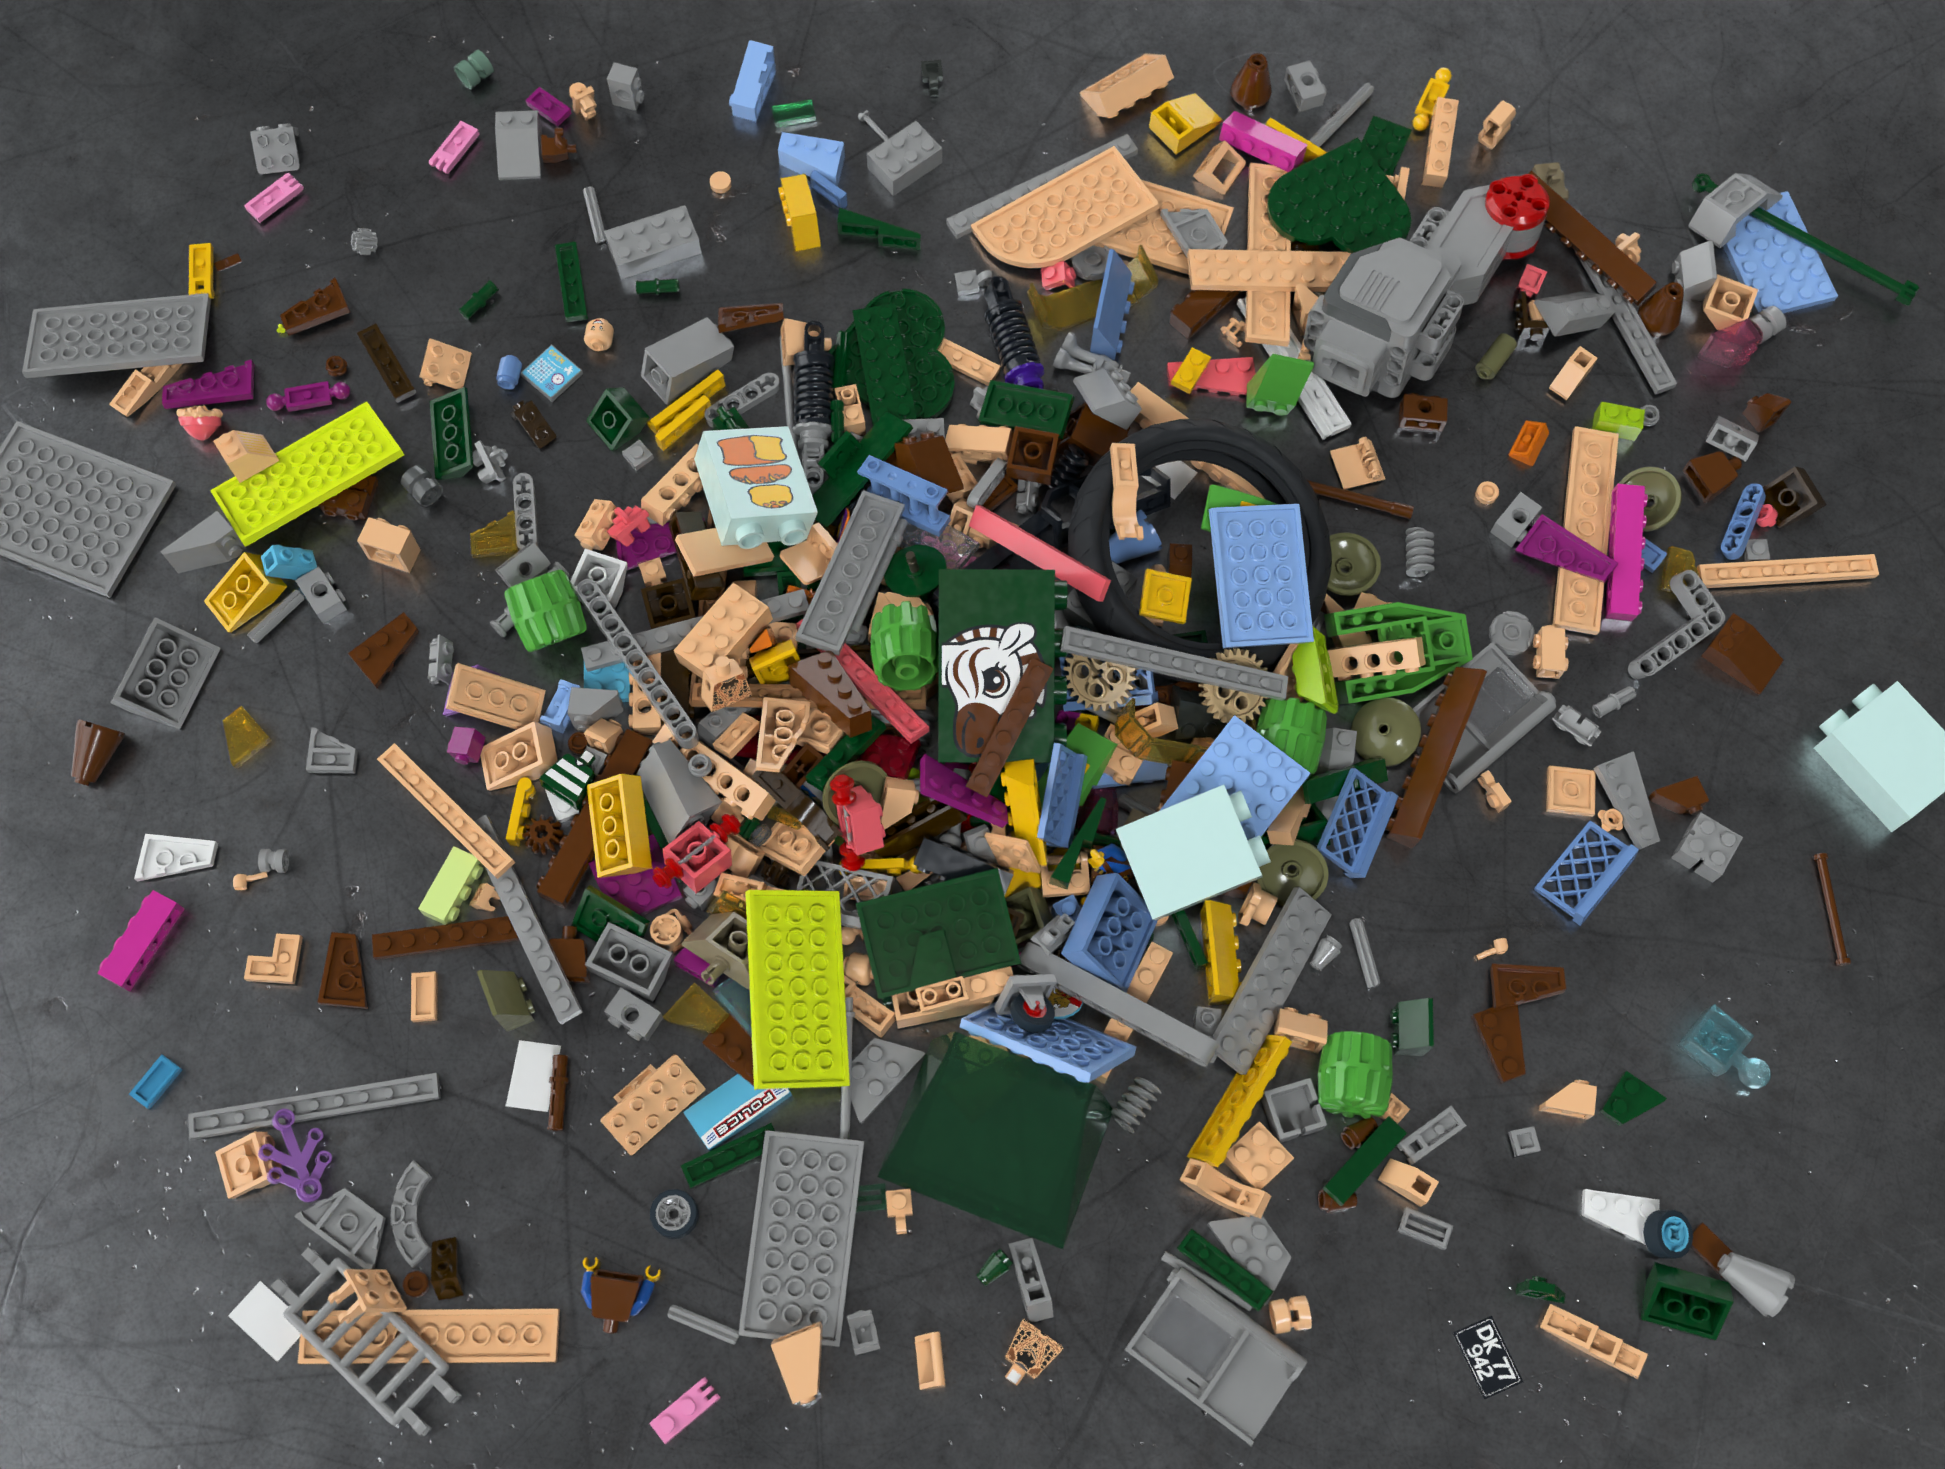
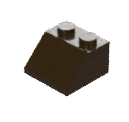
M1795 466L1763 487L1766 495L1764 504L1772 505L1777 511L1776 524L1779 528L1807 518L1827 505L1804 468Z
M684 578L641 589L651 629L696 618Z

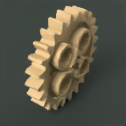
M1233 648V650L1224 649V654L1216 653L1217 659L1210 658L1258 670H1268L1266 667H1260L1263 660H1255L1256 654H1249V650L1240 651L1238 648ZM1205 683L1198 684L1199 687L1204 688V691L1199 693V696L1206 698L1201 704L1209 706L1206 712L1214 713L1213 718L1221 719L1222 723H1228L1234 715L1245 723L1246 719L1253 720L1252 713L1260 714L1259 706L1266 707L1262 700L1267 697L1222 688V693L1219 695L1218 686ZM1239 697V699H1240V704H1239V706L1237 707V706H1236V700H1237V698Z
M1072 654L1073 657L1065 659L1070 663V666L1063 667L1065 671L1069 672V675L1066 676L1067 680H1070L1067 688H1073L1074 690L1070 696L1078 695V704L1086 701V709L1090 708L1092 704L1094 711H1098L1100 707H1102L1103 711L1109 710V705L1112 709L1117 708V702L1122 705L1126 703L1124 697L1129 698L1132 696L1128 691L1129 689H1136L1132 681L1139 679V677L1133 675V671L1138 670V668L1111 662L1103 663L1091 658V662L1088 657ZM1083 665L1089 669L1087 677L1082 674L1081 669ZM1100 669L1103 670L1102 677L1098 676ZM1114 670L1120 673L1121 678L1119 681L1113 678ZM1096 684H1100L1102 686V695H1098L1096 693Z

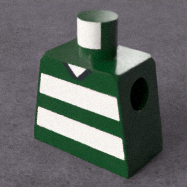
M584 751L578 759L570 754H565L539 778L541 786L578 811L587 795V785L594 783L595 773L590 766L596 758L588 751Z

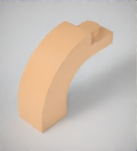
M1190 1158L1180 1178L1181 1182L1200 1195L1246 1217L1251 1215L1261 1219L1271 1198V1195L1266 1191L1238 1183L1218 1172L1208 1163Z

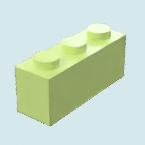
M453 846L418 909L423 915L444 925L450 924L452 921L454 922L460 913L459 907L463 900H467L471 894V886L474 880L479 879L481 876L483 864L474 855Z

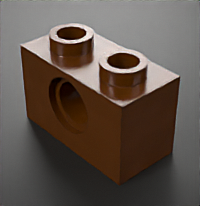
M1415 393L1404 394L1400 403L1399 428L1442 432L1447 423L1448 398L1419 396Z

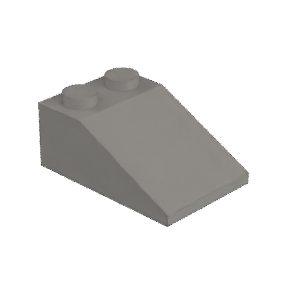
M538 110L496 112L495 135L499 180L541 179L542 124Z
M216 511L160 552L177 573L229 562L233 558L239 557L247 548L228 522Z

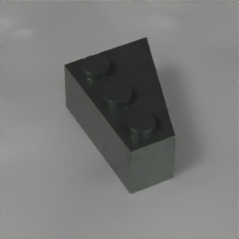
M1173 685L1170 706L1174 707L1178 729L1172 731L1175 739L1218 737L1228 723H1222L1221 719L1213 718L1214 713L1206 712L1209 706L1201 704L1206 698L1199 696L1198 691L1192 690L1190 692Z

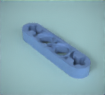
M1755 483L1745 487L1721 544L1724 557L1729 560H1735L1744 553L1766 497L1760 484ZM1744 510H1753L1750 515H1741ZM1739 527L1746 528L1745 531L1740 534L1734 533V531Z

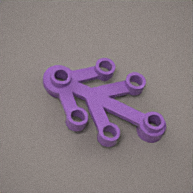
M280 1109L273 1116L272 1124L277 1130L281 1131L290 1156L276 1150L271 1144H264L259 1149L258 1156L263 1161L271 1159L295 1170L299 1178L297 1179L285 1174L280 1167H273L267 1173L269 1183H282L295 1189L296 1195L300 1200L313 1202L322 1193V1185L319 1180L325 1167L331 1162L332 1155L328 1151L319 1152L315 1157L316 1165L311 1175H309L306 1165L316 1145L322 1140L323 1132L319 1128H312L306 1135L307 1142L301 1152L291 1128L295 1121V1116L289 1109ZM279 1118L285 1119V1120H286V1124H285V1125H281V1124L278 1122V1119H279ZM311 1133H316L319 1139H312ZM263 1149L270 1150L271 1155L265 1156ZM322 1155L327 1158V1162H321L319 1157ZM277 1172L280 1176L279 1179H274L271 1173ZM310 1187L312 1194H307L304 1188Z

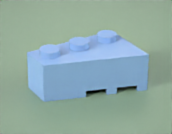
M749 40L734 94H731L729 100L733 116L757 121L776 74L773 46Z
M782 132L778 147L780 165L808 176L815 170L838 187L845 159L844 142Z

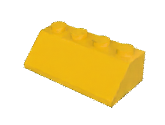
M1034 759L1005 762V772H1001L1002 786H1007L1008 792H1004L1006 806L1011 808V812H1008L1009 826H1014V831H1011V837L1028 840L1040 865H1047L1046 842L1037 838L1042 807Z
M619 774L587 785L597 877L635 874L652 869L641 776Z
M1205 900L1200 911L1203 951L1208 962L1205 971L1209 1006L1228 1005L1232 1002L1242 983L1239 982L1238 973H1241V960L1236 958V950L1239 949V939L1237 935L1234 936L1233 929L1237 923L1236 913L1232 912L1231 905Z

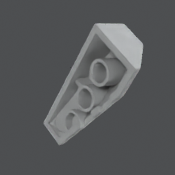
M1340 728L1326 729L1324 747L1314 776L1332 769H1343L1353 765L1357 731ZM1338 796L1315 802L1327 820L1330 818ZM1346 798V801L1344 803L1345 808H1347L1348 798ZM1338 818L1336 826L1343 827L1341 818Z

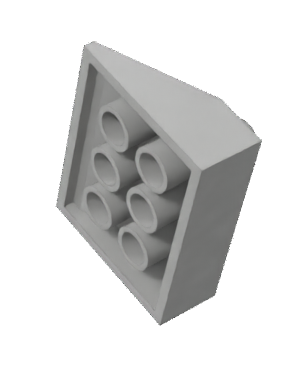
M155 617L110 703L133 714L180 730L221 648Z

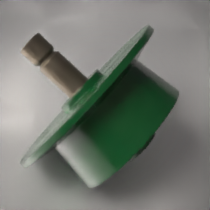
M908 546L893 555L885 572L884 579L892 592L905 597H919L922 601H926L932 598L933 592L939 588V569H947L946 560L940 551L931 546Z

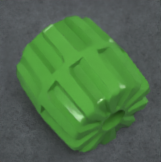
M556 570L514 585L505 591V599L512 622L528 652L553 645L584 633L587 630L578 596L564 570Z
M903 601L898 607L894 604H888L883 607L882 612L876 613L872 620L871 658L874 673L878 675V681L882 685L889 686L895 691H915L921 689L926 684H931L936 678V673L939 672V633L934 615H928L927 607L922 604L918 607H913L910 601Z
M1290 697L1288 700L1284 699L1283 701L1266 699L1264 701L1266 707L1261 708L1255 731L1309 771L1311 774L1308 778L1313 777L1317 771L1325 742L1326 711L1315 707V704L1312 702L1302 703L1299 698Z
M1343 1031L1327 1035V1042L1322 1047L1318 1068V1102L1321 1108L1332 1114L1342 1113L1343 1116L1353 1118L1355 1115H1360L1363 1118H1370L1371 1115L1378 1117L1384 1115L1389 1107L1393 1083L1391 1043L1380 1036L1364 1032Z

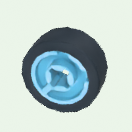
M1676 1210L1654 1211L1647 1217L1643 1230L1644 1241L1653 1255L1660 1258L1675 1259L1681 1258L1689 1252L1693 1240L1692 1227L1688 1219L1681 1212Z

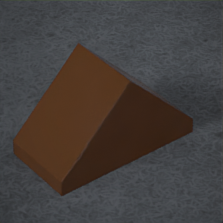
M806 743L782 772L800 788L806 781L805 776L824 756Z

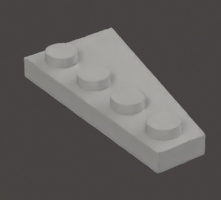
M1634 751L1593 768L1614 809L1622 814V824L1634 846L1642 850L1658 843L1660 838Z

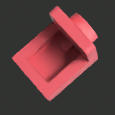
M1065 261L1041 268L1042 287L1046 291L1064 284L1070 289L1075 288V270Z
M1527 264L1516 289L1520 290V292L1525 291L1528 298H1531L1532 295L1536 297L1547 271Z

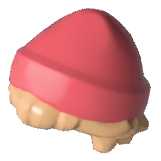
M206 406L177 409L180 425L190 436L197 440H207L222 424L221 418L223 413L217 408H214L212 411L208 410Z

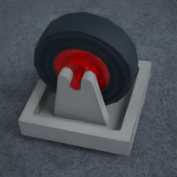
M1055 975L1010 976L994 1006L996 1014H1011L1015 1024L1025 1031L1031 1033L1046 1031L1053 1023L1055 1017L1054 1006L1048 1000L1057 983Z

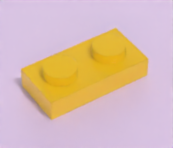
M1192 347L1173 377L1171 385L1190 394L1210 363L1211 356Z

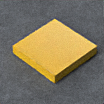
M1146 569L1139 615L1179 624L1186 623L1192 578Z

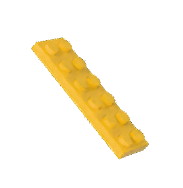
M1267 1035L1247 1074L1240 1075L1238 1072L1235 1074L1187 1155L1189 1159L1192 1158L1206 1162L1214 1167H1219L1224 1162L1229 1148L1239 1137V1131L1251 1117L1252 1109L1257 1101L1262 1098L1265 1087L1275 1076L1278 1065L1288 1054L1292 1041L1286 1036Z

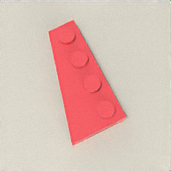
M1253 357L1210 360L1193 390L1201 388L1208 389L1209 392L1213 393L1221 391L1230 393L1233 396H1239V394L1247 395V383L1255 375ZM1183 362L1167 363L1169 386H1173L1171 381Z

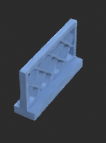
M1067 654V657H1059L1062 676L1069 675V672L1065 671L1063 667H1067L1065 659L1073 657L1072 654ZM1083 665L1082 669L1084 667L1089 672L1088 667ZM1142 669L1136 670L1135 676L1138 677L1141 674L1147 679L1148 689H1140L1136 686V689L1128 690L1132 696L1129 698L1124 697L1126 703L1122 705L1117 702V707L1151 705L1159 700L1158 691H1155L1153 672L1146 670L1145 673ZM1114 670V680L1117 678V676L1121 678L1120 673L1117 670ZM1067 688V703L1063 705L1064 711L1093 709V704L1090 708H1085L1086 701L1078 704L1079 696L1071 697L1070 688Z
M1054 743L1037 838L1045 841L1047 846L1069 849L1073 841L1088 756L1077 754L1059 743Z
M1350 768L1317 849L1326 858L1344 870L1343 874L1347 877L1365 878L1399 796L1394 792H1386L1356 768ZM1355 778L1359 780L1361 790H1354L1353 782ZM1369 790H1373L1376 793L1373 803L1370 802ZM1362 793L1365 806L1358 807L1356 795ZM1350 797L1352 810L1346 812L1344 803L1346 798ZM1366 809L1367 817L1362 824L1360 811ZM1354 814L1356 826L1350 828L1347 815ZM1338 818H1341L1344 828L1340 832L1337 831L1336 827ZM1357 830L1358 839L1354 844L1351 831ZM1345 834L1348 846L1341 848L1339 836ZM1331 838L1335 847L1333 852L1326 849L1327 843ZM1349 850L1350 854L1348 863L1344 861L1342 853Z
M1589 821L1535 886L1534 890L1572 916L1573 921L1581 926L1635 860L1639 849L1632 844L1627 846L1592 821ZM1591 829L1597 833L1600 841L1587 842V832ZM1614 845L1621 851L1618 855L1607 856L1605 846ZM1601 846L1603 856L1590 858L1588 847ZM1584 848L1586 858L1573 859V849ZM1604 861L1605 871L1593 873L1591 862ZM1587 863L1589 873L1576 874L1575 864ZM1570 864L1572 875L1560 876L1559 866ZM1590 878L1592 887L1579 890L1578 879ZM1574 880L1575 890L1562 891L1561 881ZM1557 881L1559 892H1548L1543 886L1546 882ZM1577 895L1578 904L1574 909L1565 903L1564 896Z

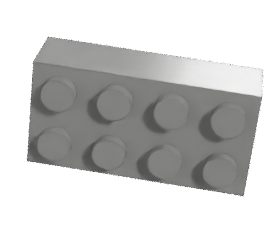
M685 205L604 231L609 250L621 279L701 254L699 238Z

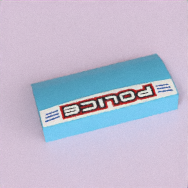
M737 1074L683 1113L710 1152L787 1100L792 1094L789 1089L754 1090L752 1085Z

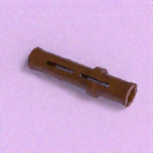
M553 1055L552 1076L549 1077L551 1094L547 1130L562 1131L566 1084L569 1082V1078H567L568 1056Z

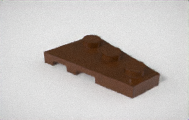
M403 612L348 654L373 685L378 688L382 683V678L387 672L391 671L394 667L393 663L401 653L405 652L419 633V630Z

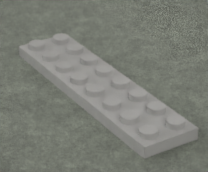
M864 490L862 491L798 629L795 641L824 651H832L833 654L838 656L840 655L890 543L892 534L905 510V504Z
M1300 887L1293 888L1212 1036V1039L1219 1044L1214 1054L1240 1075L1247 1074L1275 1022L1279 1010L1282 1009L1332 915Z

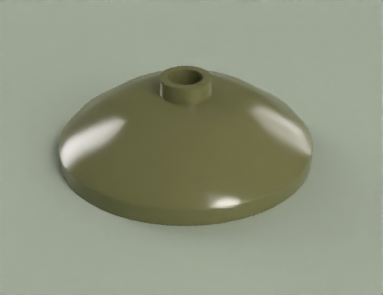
M1657 467L1640 468L1630 472L1619 482V484L1645 486V494L1648 496L1647 504L1651 501L1654 502L1651 507H1647V505L1644 507V515H1646L1647 521L1643 532L1653 531L1665 526L1675 517L1682 501L1680 485L1675 477L1664 469Z
M1337 533L1329 536L1332 566L1327 589L1336 594L1346 596L1358 595L1370 589L1377 581L1381 570L1380 556L1373 544L1366 538L1354 533ZM1344 568V569H1346L1348 572H1347V573H1344V572L1341 571V569Z
M1386 697L1368 702L1357 712L1351 726V730L1357 731L1355 749L1359 755L1365 760L1369 758H1385L1386 766H1394L1406 761L1416 751L1421 739V724L1417 714L1408 704L1395 698ZM1382 726L1388 727V731L1386 733H1380V728Z
M854 761L836 770L828 779L823 790L822 802L824 810L829 818L839 825L836 804L832 802V796L836 791L830 788V782L838 775H847L854 779V787L862 785L867 793H871L873 800L880 804L885 778L888 776L875 763Z
M1295 839L1294 845L1273 844L1266 849L1271 862L1259 867L1263 877L1257 879V882L1261 885L1262 890L1278 897L1276 904L1284 906L1294 887H1300L1314 900L1323 893L1328 882V866L1323 854L1315 846ZM1294 865L1296 866V869L1289 870L1288 866Z

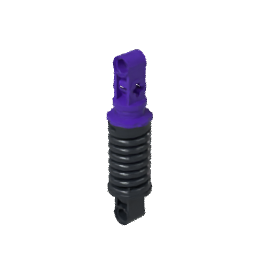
M994 276L984 293L989 307L984 313V318L990 328L989 330L1001 367L1004 370L1005 383L1043 389L1044 383L1041 377L1045 373L1044 366L1040 363V358L1037 355L1038 352L1035 348L1032 334H1030L1031 331L1028 327L1026 316L1023 313V303L1013 299L1009 282L1006 278Z

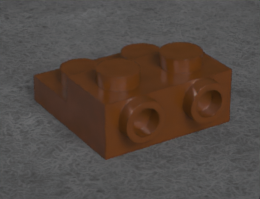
M368 476L336 496L319 504V507L328 516L340 515L350 520H366L378 479L374 476Z

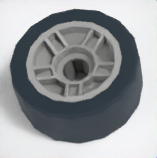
M679 1189L666 1190L660 1193L654 1199L650 1208V1221L654 1229L669 1239H680L689 1235L696 1227L699 1219V1211L695 1200L687 1192ZM670 1210H678V1217L675 1219L671 1218Z

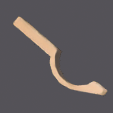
M1112 443L1110 454L1114 487L1112 500L1114 526L1119 540H1124L1125 538L1143 540V526L1138 524L1136 515V498L1139 484L1135 444Z

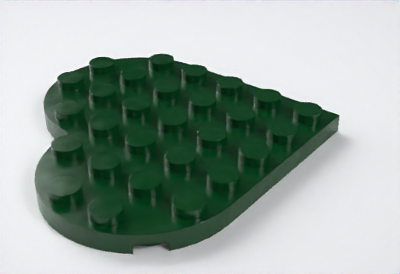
M1358 137L1282 175L1273 184L1268 196L1267 214L1272 226L1280 235L1292 242L1296 240L1307 243L1306 245H1320L1333 241L1342 251L1352 254L1397 238L1406 240L1411 228V213L1407 203Z
M902 289V291L883 292L872 299L865 308L895 303L916 418L934 419L950 404L955 389L951 364L938 351L945 337V322L942 311L934 300L916 290ZM853 321L845 331L849 333L845 386L856 384L860 401L869 406L855 323ZM836 343L834 344V346H833V347L829 350V352H828V353H831L832 355H834V357H835V347H836Z

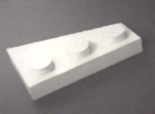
M145 834L134 879L138 882L212 867L218 843L210 840Z
M1585 1189L1582 1191V1216L1609 1229H1614L1633 1241L1636 1240L1646 1245L1643 1234L1644 1223L1651 1213L1659 1211L1660 1200Z

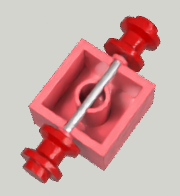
M838 775L830 782V788L836 791L832 796V802L836 804L839 829L842 831V837L846 841L839 847L840 854L845 856L841 860L843 868L849 871H857L865 865V857L860 854L884 847L883 838L885 837V830L880 821L883 812L880 804L873 800L871 793H867L862 785L854 787L853 778L847 775Z
M724 814L721 817L722 823L719 825L712 823L710 830L700 821L695 823L663 848L666 866L662 869L659 867L653 869L654 875L652 878L659 887L662 888L664 886L668 889L672 886L671 880L676 877L681 879L695 893H698L717 878L721 872L723 873L732 866L731 850L725 844L728 842L729 834L737 835L740 833L739 820L734 815Z

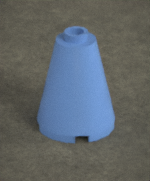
M1142 510L1137 511L1136 515L1138 524L1143 526V540H1137V538L1119 540L1116 531L1109 537L1110 556L1115 564L1150 554L1163 548L1153 525L1144 521L1147 516Z

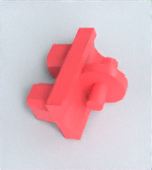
M628 506L625 510L617 507L614 510L617 517L612 520L614 525L606 532L610 537L627 547L634 542L635 538L630 533L633 529L636 528L638 532L642 533L650 528V523L647 519L649 514L645 509L642 510L638 506H635L633 509Z

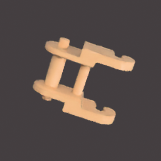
M1230 318V323L1226 327L1222 326L1221 331L1227 336L1228 341L1236 347H1241L1242 342H1237L1235 335L1239 331L1245 332L1246 323L1242 320L1239 322L1235 318ZM1233 326L1237 328L1234 332L1230 330Z

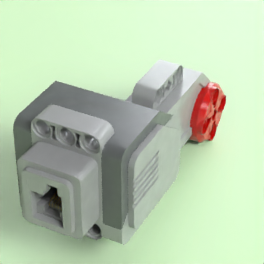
M1531 174L1507 176L1493 181L1490 185L1464 190L1451 211L1439 207L1430 209L1410 241L1397 238L1350 254L1325 292V295L1319 296L1308 313L1304 345L1307 349L1314 352L1312 372L1318 377L1356 394L1368 396L1370 391L1373 390L1390 398H1395L1401 394L1411 376L1423 381L1431 379L1452 346L1456 332L1455 325L1460 318L1463 305L1477 302L1502 260L1522 258L1535 251L1550 205L1548 193L1538 183L1537 178Z

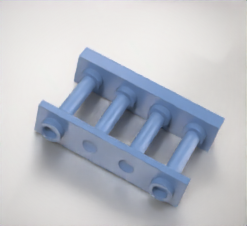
M871 455L866 458L857 471L859 475L871 481L867 492L905 504V510L900 519H905L909 524L940 537L951 521L950 515L938 510L939 504L948 492L947 489Z

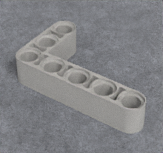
M1686 570L1673 576L1670 580L1671 590L1691 619L1631 661L1628 666V672L1632 678L1642 679L1655 674L1724 624V612L1695 571ZM1675 640L1678 642L1679 647L1675 645ZM1658 652L1661 653L1662 659L1658 657ZM1641 664L1644 665L1645 671L1641 669Z

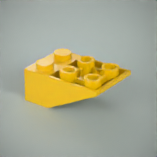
M1194 93L1167 101L1152 111L1149 128L1175 154H1178L1222 123L1223 120Z

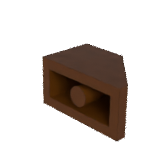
M1769 393L1761 397L1755 396L1746 403L1748 406L1744 410L1743 415L1756 431L1760 433L1778 421L1791 404V401L1788 398Z
M1170 543L1167 554V573L1191 578L1192 544Z
M1698 776L1656 789L1648 796L1651 802L1680 815L1688 812L1690 815L1697 814L1703 811V806L1709 802Z

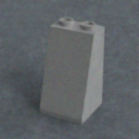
M707 317L646 347L641 377L665 404L669 405L713 372L730 362L734 345L723 333H719L718 326L713 324Z
M668 740L663 743L657 742L650 747V753L640 763L641 767L635 776H641L642 790L668 843H671L698 821L706 826L722 801L702 777H695L690 773L688 769L689 761L674 743Z

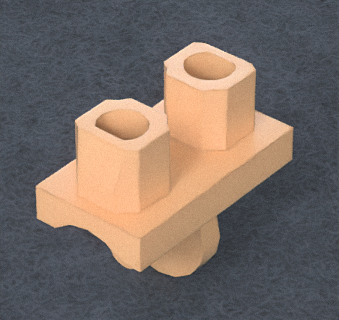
M578 82L572 84L569 94L573 99L575 114L581 112L585 121L596 116L593 88L591 86L587 88L584 84Z
M1634 232L1631 236L1622 233L1617 237L1615 245L1637 264L1640 261L1639 254L1641 253L1637 243L1640 234Z

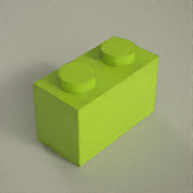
M1601 401L1594 413L1592 429L1619 434L1618 438L1635 441L1643 429L1645 410Z

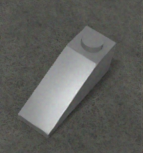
M1033 1238L1009 1243L1029 1323L1054 1317L1052 1299Z

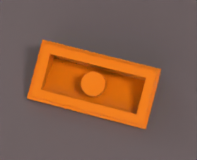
M1526 420L1509 452V456L1529 466H1533L1549 435L1546 423Z
M772 628L766 629L750 647V652L756 653L777 644Z

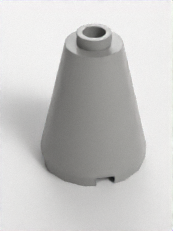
M1733 1252L1728 1255L1724 1254L1717 1265L1720 1268L1719 1274L1767 1318L1769 1316L1774 1317L1782 1309L1789 1298L1785 1295L1787 1288L1792 1290L1794 1287L1795 1276L1790 1272Z

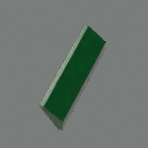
M466 387L430 401L436 480L461 478L473 467L468 390Z

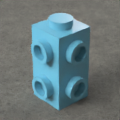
M272 545L261 556L265 575L269 577L296 580L317 568L313 550Z

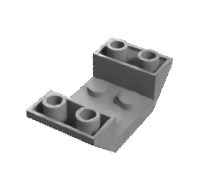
M1735 173L1703 199L1688 228L1708 241H1713L1714 245L1721 248L1736 236L1737 223L1758 206L1765 210L1770 209L1782 199L1783 195L1751 175Z

